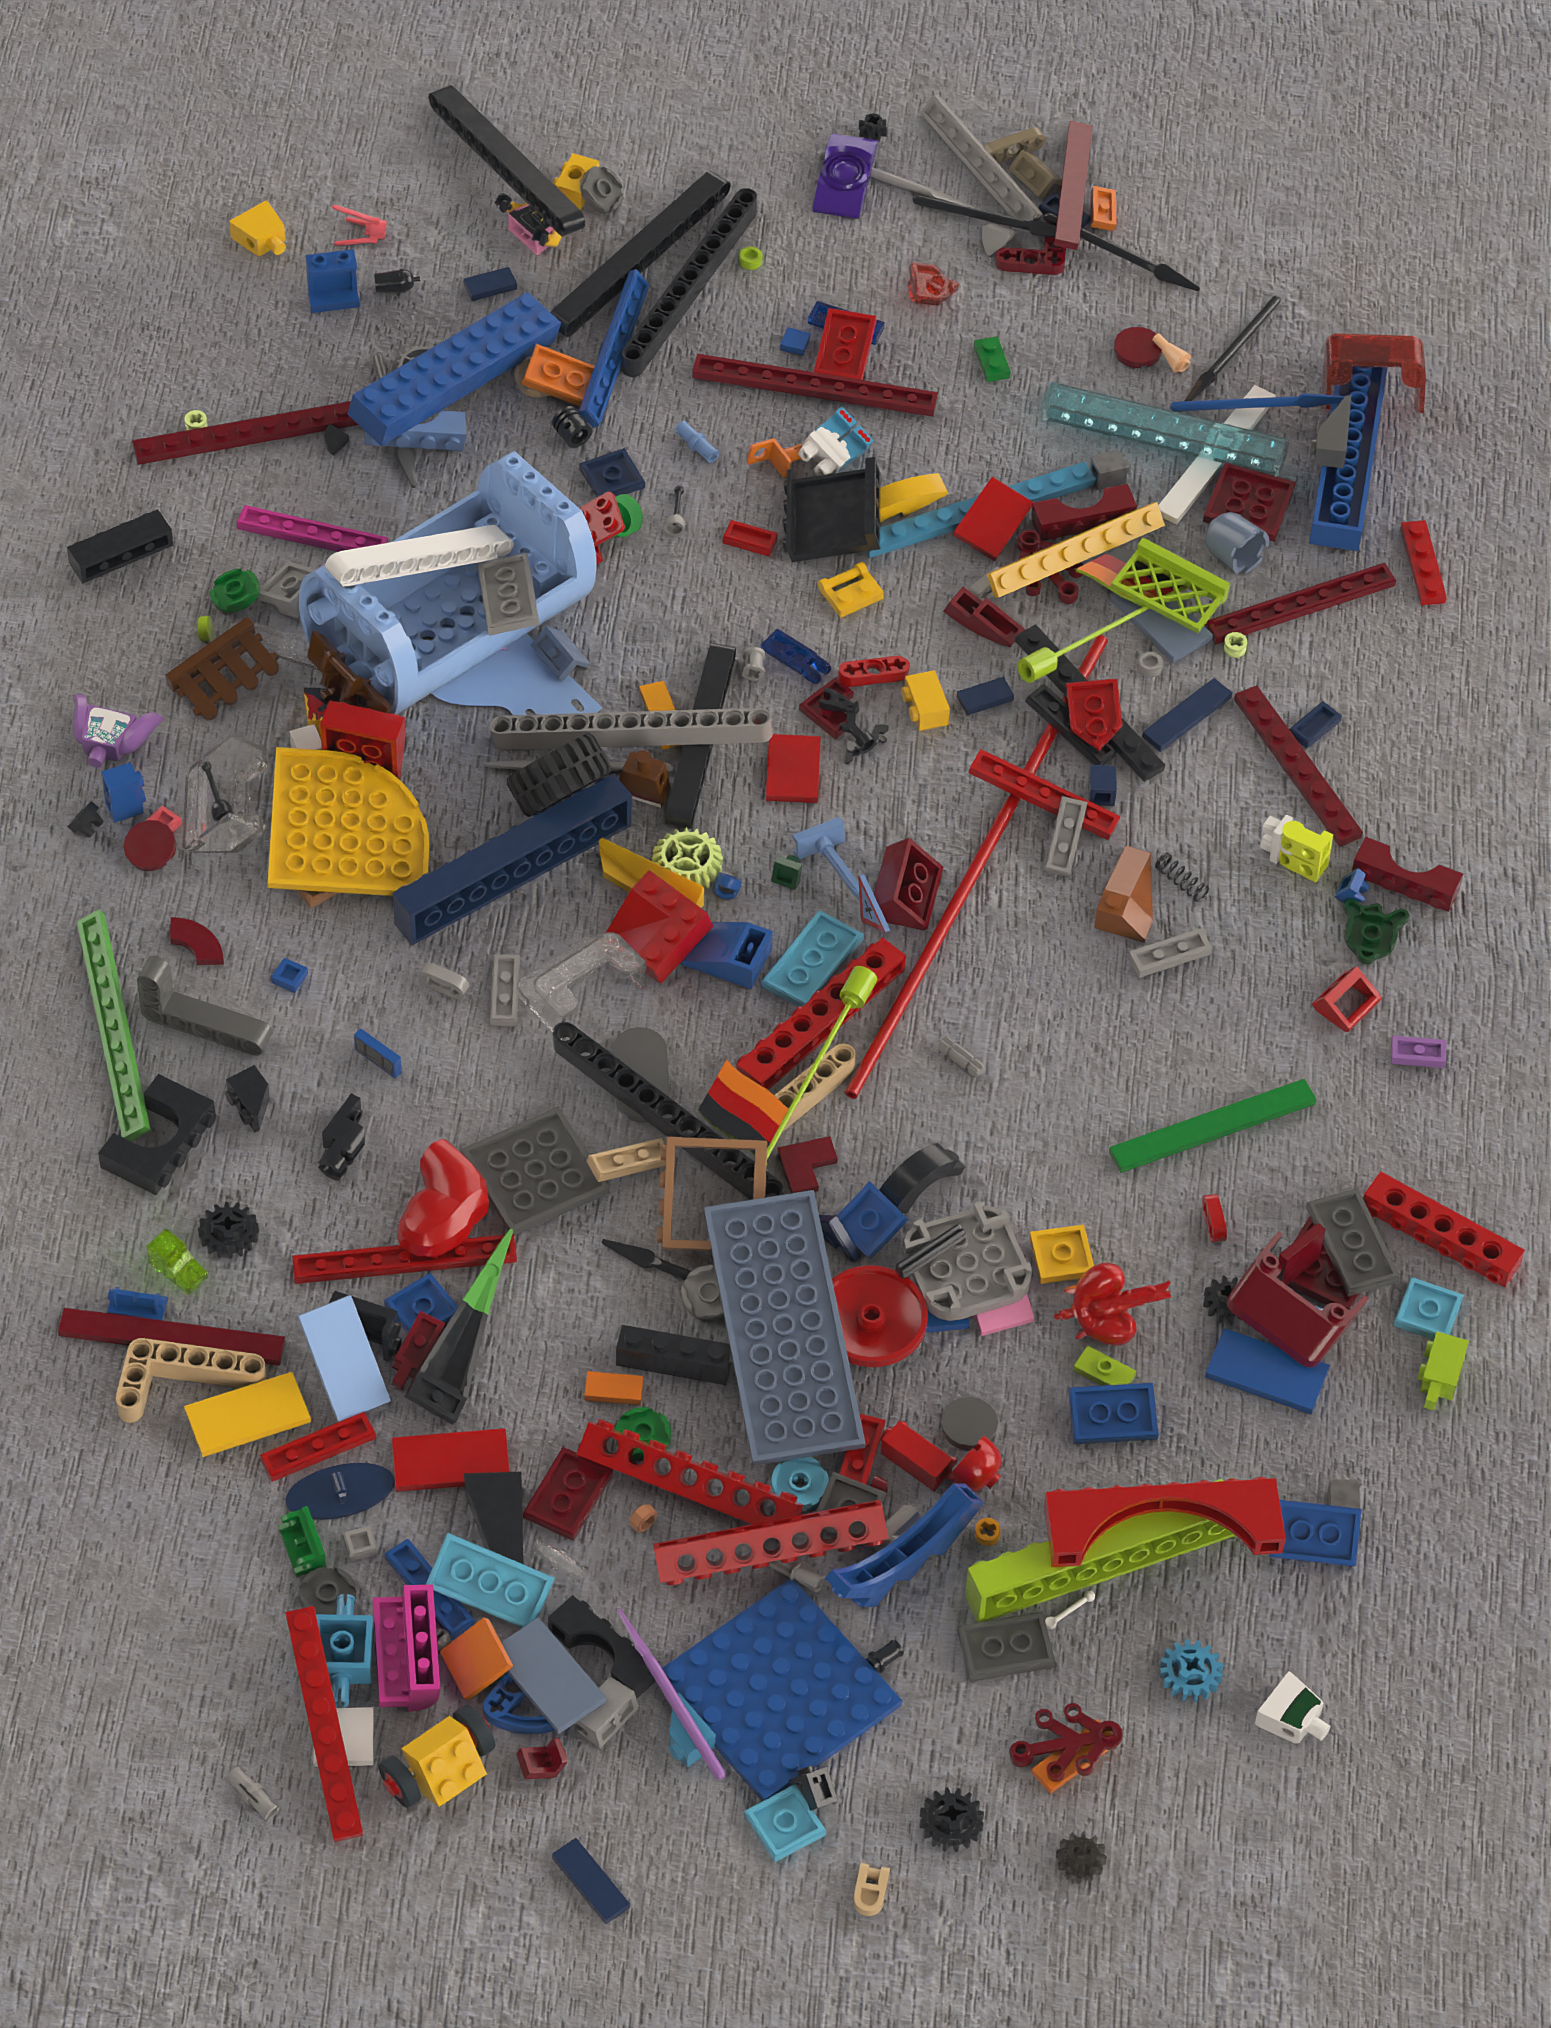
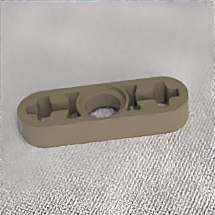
M1032 127L989 142L983 147L999 164L1016 158L1022 150L1030 153L1040 149L1044 145L1046 137L1038 127Z

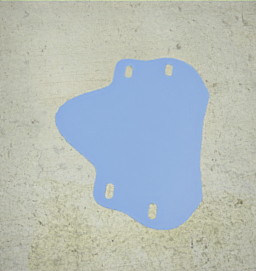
M464 612L461 615L472 616L473 614L470 612ZM445 624L441 626L443 628H453V626L450 624ZM528 634L507 645V651L499 650L431 693L438 699L452 704L504 707L512 715H527L525 712L527 709H532L536 715L597 713L602 709L570 675L565 680H562L553 673L531 646L534 640ZM573 699L578 700L584 707V710L581 712L577 711L571 704V701Z

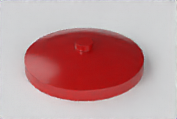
M873 1265L854 1267L832 1278L849 1363L863 1367L888 1366L905 1359L916 1350L926 1332L928 1310L922 1292L908 1277L901 1278L893 1269Z

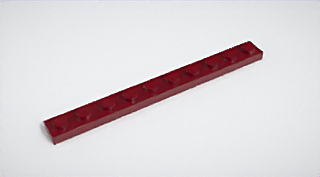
M698 353L692 371V378L931 417H934L938 399V392Z
M351 401L141 438L132 440L137 465L324 432L329 424L338 429L357 426L358 424L347 414Z

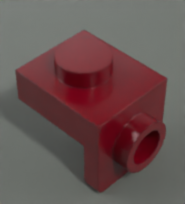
M553 1738L547 1746L520 1748L516 1753L524 1779L556 1778L567 1764V1754L562 1747L560 1738Z

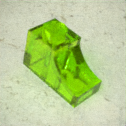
M164 1229L146 1246L149 1264L186 1294L192 1293L208 1278V1272L193 1258L186 1244L168 1229Z

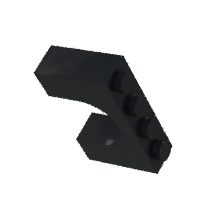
M160 1074L156 1076L144 1092L146 1109L172 1121L178 1127V1131L173 1139L158 1147H143L113 1133L98 1152L100 1168L154 1195H157L162 1187L165 1188L169 1184L173 1172L177 1167L180 1168L184 1164L188 1152L192 1147L195 1148L199 1144L203 1132L214 1124L217 1116L213 1100Z

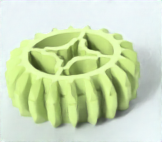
M686 827L684 832H679L675 829L674 835L666 832L664 839H659L657 846H654L652 862L708 889L710 882L714 883L717 873L722 871L723 856L720 845H716L715 838L709 839L707 832L700 835L698 829L694 832H689ZM673 855V861L668 862V858ZM706 859V864L704 866H701L700 864H702V860Z

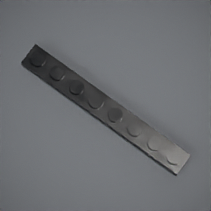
M1036 624L1016 635L1015 642L1027 655L1043 647L1049 648L1054 653L1059 651L1057 646ZM1063 654L1057 657L1056 670L1046 676L1067 698L1066 683L1088 680ZM1122 718V727L1108 742L1118 751L1117 753L1143 782H1146L1163 772L1165 764Z

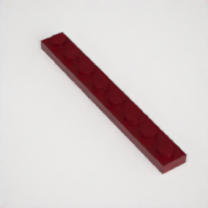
M1256 685L1236 693L1234 701L1327 831L1333 834V839L1337 845L1341 847L1361 839L1363 831L1260 688Z

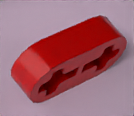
M1218 1194L1203 1195L1202 1208L1210 1240L1212 1243L1226 1241L1227 1228Z

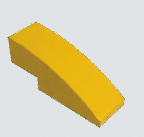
M939 473L911 477L881 487L880 523L900 512L906 517L948 495L949 493Z

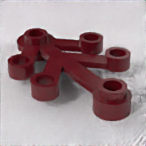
M1025 530L1017 538V547L1021 550L1018 560L1055 545V543L1042 541L1039 534L1034 530ZM1080 562L1064 570L1069 571L1071 577L1080 578L1083 574L1076 572L1074 569L1084 564ZM1059 572L1048 576L1058 589V598L1062 603L1072 604L1077 600L1079 587L1076 583L1065 581ZM1041 580L1027 585L1026 593L1030 596L1039 595L1041 592Z
M1070 1703L1064 1708L1066 1721L1072 1724L1078 1723L1090 1731L1079 1734L1055 1720L1048 1709H1040L1035 1714L1036 1725L1040 1729H1048L1061 1738L1029 1744L1026 1741H1017L1009 1749L1010 1760L1017 1767H1026L1031 1764L1034 1756L1063 1751L1058 1760L1049 1763L1046 1769L1048 1778L1053 1782H1059L1064 1778L1065 1770L1083 1746L1094 1744L1087 1755L1080 1756L1076 1760L1078 1774L1088 1776L1093 1772L1095 1763L1105 1749H1114L1121 1743L1123 1739L1122 1728L1114 1721L1108 1720L1099 1723L1082 1713L1081 1707L1078 1704ZM1072 1710L1078 1712L1076 1716L1068 1715V1713ZM1043 1716H1047L1049 1718V1720L1046 1722L1039 1721V1719ZM1106 1731L1113 1732V1734L1109 1737L1103 1735V1733ZM1025 1749L1026 1752L1023 1754L1016 1753V1750ZM1082 1763L1090 1764L1086 1769L1080 1767ZM1055 1768L1061 1770L1057 1775L1051 1773Z

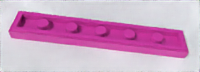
M244 505L236 523L239 530L336 552L388 543V537Z

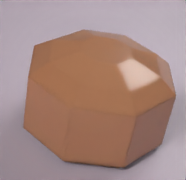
M650 1504L641 1505L630 1516L629 1525L636 1532H644L657 1519V1511Z

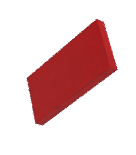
M506 1428L392 1437L396 1492L463 1487L464 1473L510 1472Z

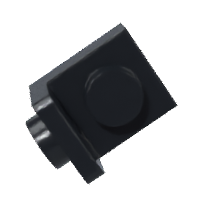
M811 1765L797 1770L798 1776L788 1780L790 1785L801 1783L810 1811L838 1801L827 1767L815 1770L814 1766Z

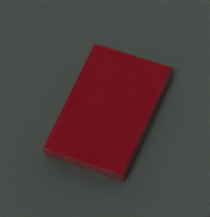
M562 1447L525 1508L523 1518L574 1541L611 1479L613 1469L576 1455V1452Z

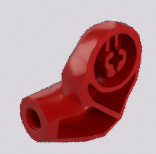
M445 1139L433 1142L424 1151L420 1159V1171L425 1189L414 1194L408 1202L407 1208L398 1224L397 1240L400 1246L407 1252L417 1256L432 1257L452 1250L468 1238L474 1225L488 1213L489 1199L485 1179L477 1168Z

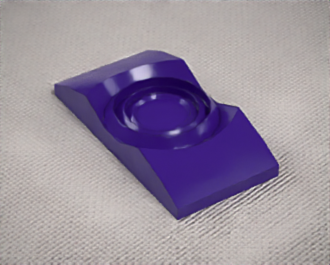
M831 133L825 150L822 171L817 182L813 212L860 219L878 140Z

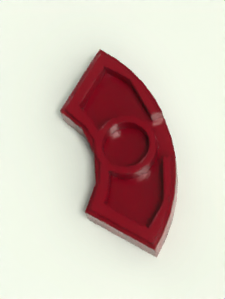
M171 917V944L180 945L190 950L196 958L197 965H224L221 945L208 928L193 920Z

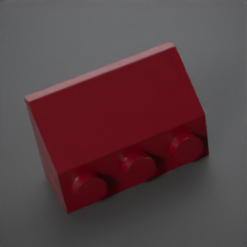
M910 838L886 846L874 896L887 923L926 930L929 926L944 867Z

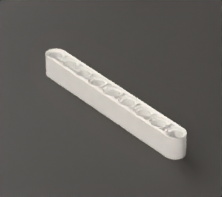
M488 525L339 551L327 559L325 568L342 586H351L503 558L511 552L514 543L497 525Z

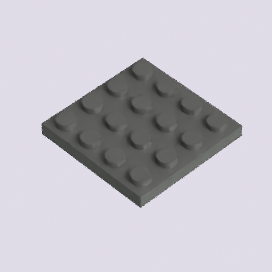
M559 1106L461 1149V1153L477 1168L485 1179L489 1201L507 1230L513 1229L514 1236L610 1193V1187L607 1182H598L587 1163L589 1154Z

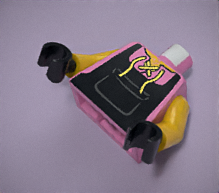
M504 193L498 195L495 204L500 206L499 210L501 212H508V229L532 252L539 255L549 246H558L562 236L528 203L518 204L513 202Z

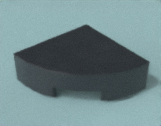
M331 424L327 426L324 433V441L328 452L334 456L349 442V435Z

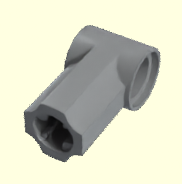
M911 1505L902 1506L886 1522L889 1539L883 1540L882 1544L872 1546V1548L878 1552L905 1533L922 1518L918 1510Z

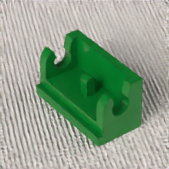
M308 1506L283 1515L281 1517L283 1524L278 1525L295 1576H302L319 1567H326L325 1552Z

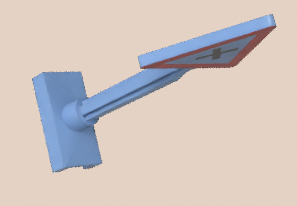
M838 817L793 834V840L796 842L797 849H794V855L799 857L800 860L820 852L821 855L826 857L852 894L858 898L861 921L884 933L890 931L865 875H859L857 881L834 850V846L845 842L844 822L841 818Z

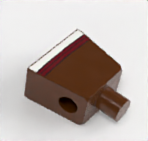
M646 750L629 754L622 768L619 780L632 794L633 800L662 808L671 790L666 763L651 758V754Z

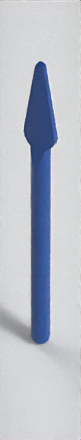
M1304 393L1299 396L1179 401L1172 402L1170 409L1176 412L1288 406L1310 408L1340 403L1345 396Z

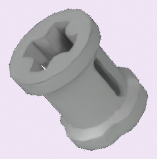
M759 647L746 648L743 651L745 666L743 667L742 675L747 680H760L765 674V669L762 667L765 651Z

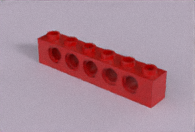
M1382 1171L1379 1172L1364 1193L1363 1200L1372 1217H1377L1390 1224L1395 1230L1403 1231L1412 1236L1417 1242L1434 1248L1441 1255L1454 1259L1466 1269L1474 1270L1485 1276L1492 1283L1506 1287L1522 1263L1525 1249Z

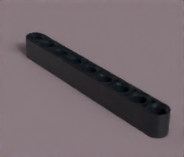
M710 643L693 710L723 709L734 667L736 647ZM713 744L683 745L666 810L665 825L681 828L687 827V829L692 828Z

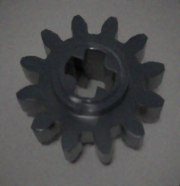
M1223 1275L1221 1283L1212 1279L1211 1286L1205 1287L1203 1307L1209 1308L1208 1316L1217 1314L1219 1323L1223 1321L1224 1317L1228 1318L1230 1324L1234 1322L1236 1315L1229 1310L1227 1298L1237 1285L1238 1277H1234L1232 1282H1228L1227 1277Z

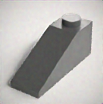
M1346 395L1318 429L1317 439L1311 440L1310 454H1314V465L1344 468L1351 396Z

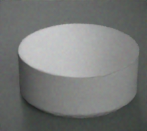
M1145 652L1139 656L1137 669L1140 674L1146 677H1155L1161 673L1163 659L1159 654Z

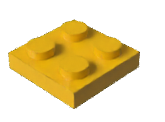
M1084 1224L1030 1232L1029 1239L1040 1284L1080 1279L1088 1269L1094 1266Z

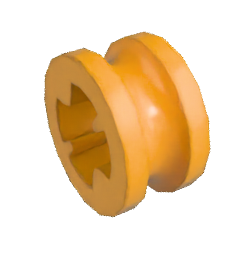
M983 1518L977 1522L975 1538L979 1544L992 1546L999 1541L1001 1530L999 1523L992 1518ZM983 1528H987L989 1531L993 1530V1535L989 1537L988 1534H983Z

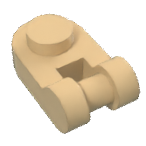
M860 1864L854 1893V1907L861 1915L873 1916L881 1911L888 1885L890 1868L881 1867V1869L871 1868L870 1864ZM867 1879L878 1881V1885L866 1883Z

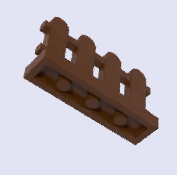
M247 616L165 674L166 682L172 692L176 691L180 698L183 696L187 697L195 707L193 713L196 717L202 715L206 720H212L217 716L215 704L222 700L226 705H234L238 700L236 689L241 685L246 690H255L258 687L256 675L262 670L268 676L276 675L279 671V665L276 661L279 659V656L276 652L270 654L261 643L263 637L260 633L255 635L254 623ZM245 652L257 663L251 669L240 657ZM225 666L237 678L231 683L220 673V670ZM204 681L216 693L210 698L199 687Z

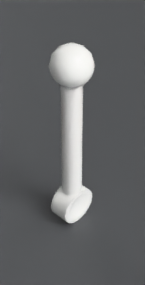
M1086 1591L1084 1597L1057 1616L1047 1617L1045 1620L1046 1627L1054 1629L1057 1622L1084 1603L1093 1601L1095 1599L1094 1592Z

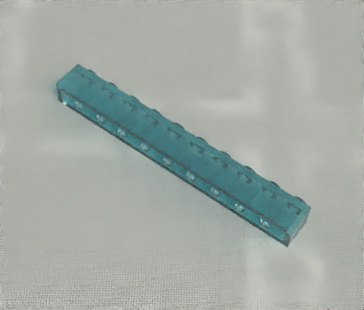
M1051 382L1042 402L1043 420L1220 463L1226 462L1279 477L1287 456V438Z

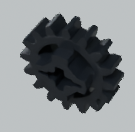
M227 1201L223 1208L215 1204L214 1212L205 1211L206 1218H200L199 1220L200 1228H198V1234L202 1247L207 1246L209 1254L217 1251L218 1258H221L223 1254H228V1258L232 1259L233 1253H237L242 1257L244 1248L249 1251L252 1250V1242L258 1241L259 1225L256 1215H250L249 1207L241 1210L240 1203L237 1202L234 1207H230Z
M946 1787L943 1795L934 1791L933 1800L925 1799V1808L920 1809L921 1819L919 1827L925 1829L923 1834L925 1839L932 1837L933 1847L941 1843L943 1844V1851L946 1852L948 1846H953L954 1851L958 1852L959 1845L963 1844L968 1849L970 1848V1839L978 1841L979 1832L983 1831L984 1822L982 1820L984 1818V1811L979 1810V1800L971 1802L972 1794L970 1792L962 1796L961 1788H957L954 1794L950 1793L949 1788Z

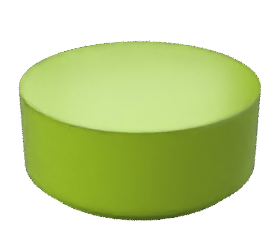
M749 246L740 250L738 262L742 268L755 270L762 265L763 254L760 249Z
M200 616L197 624L199 639L201 641H211L213 635L211 617Z

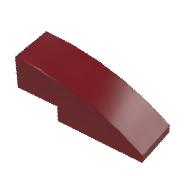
M964 586L943 610L944 613L970 631L1007 647H1011L1015 643L1016 635L1025 630V628L988 598L981 601Z

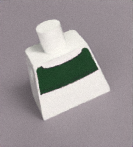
M1289 1671L1260 1707L1255 1721V1725L1295 1744L1300 1743L1307 1732L1322 1741L1331 1727L1319 1719L1324 1704L1322 1700Z

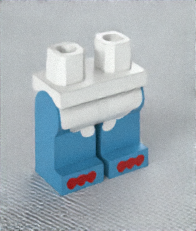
M841 406L833 416L807 437L798 455L803 461L808 462L811 458H814L819 463L814 468L817 476L840 472L866 453L874 440L860 425L853 429L857 422Z

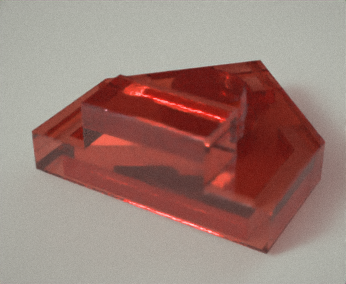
M911 262L909 266L910 279L908 281L910 299L915 301L916 304L939 306L959 289L960 284L954 279L949 280L941 273V269L934 264Z

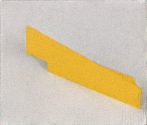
M604 838L599 840V855L603 878L629 893L643 875L650 870L700 908L704 906V887Z

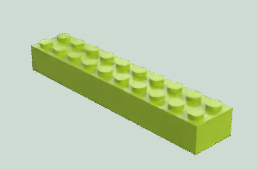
M1219 1479V1480H1216V1481H1214V1482H1219V1481H1224V1480H1223V1479ZM1154 1512L1138 1515L1116 1524L1103 1533L1090 1547L1081 1566L1052 1567L1048 1541L1031 1543L1022 1550L1002 1553L998 1558L987 1562L984 1560L978 1561L968 1568L965 1598L977 1623L990 1621L1236 1535L1209 1519L1192 1514Z

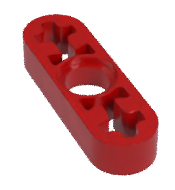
M902 656L848 661L840 665L837 679L840 684L846 687L903 681L905 676H908L910 663ZM868 669H876L880 673L872 674Z

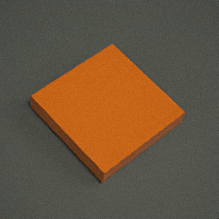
M484 1617L440 1651L463 1698L466 1700H471L513 1667L490 1620Z

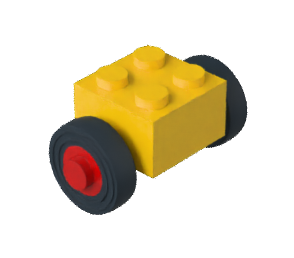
M466 1704L453 1713V1718L448 1716L401 1748L408 1762V1769L393 1755L378 1764V1769L389 1794L404 1807L408 1808L421 1799V1794L440 1807L487 1774L479 1756H484L491 1752L496 1744L487 1721L473 1707Z

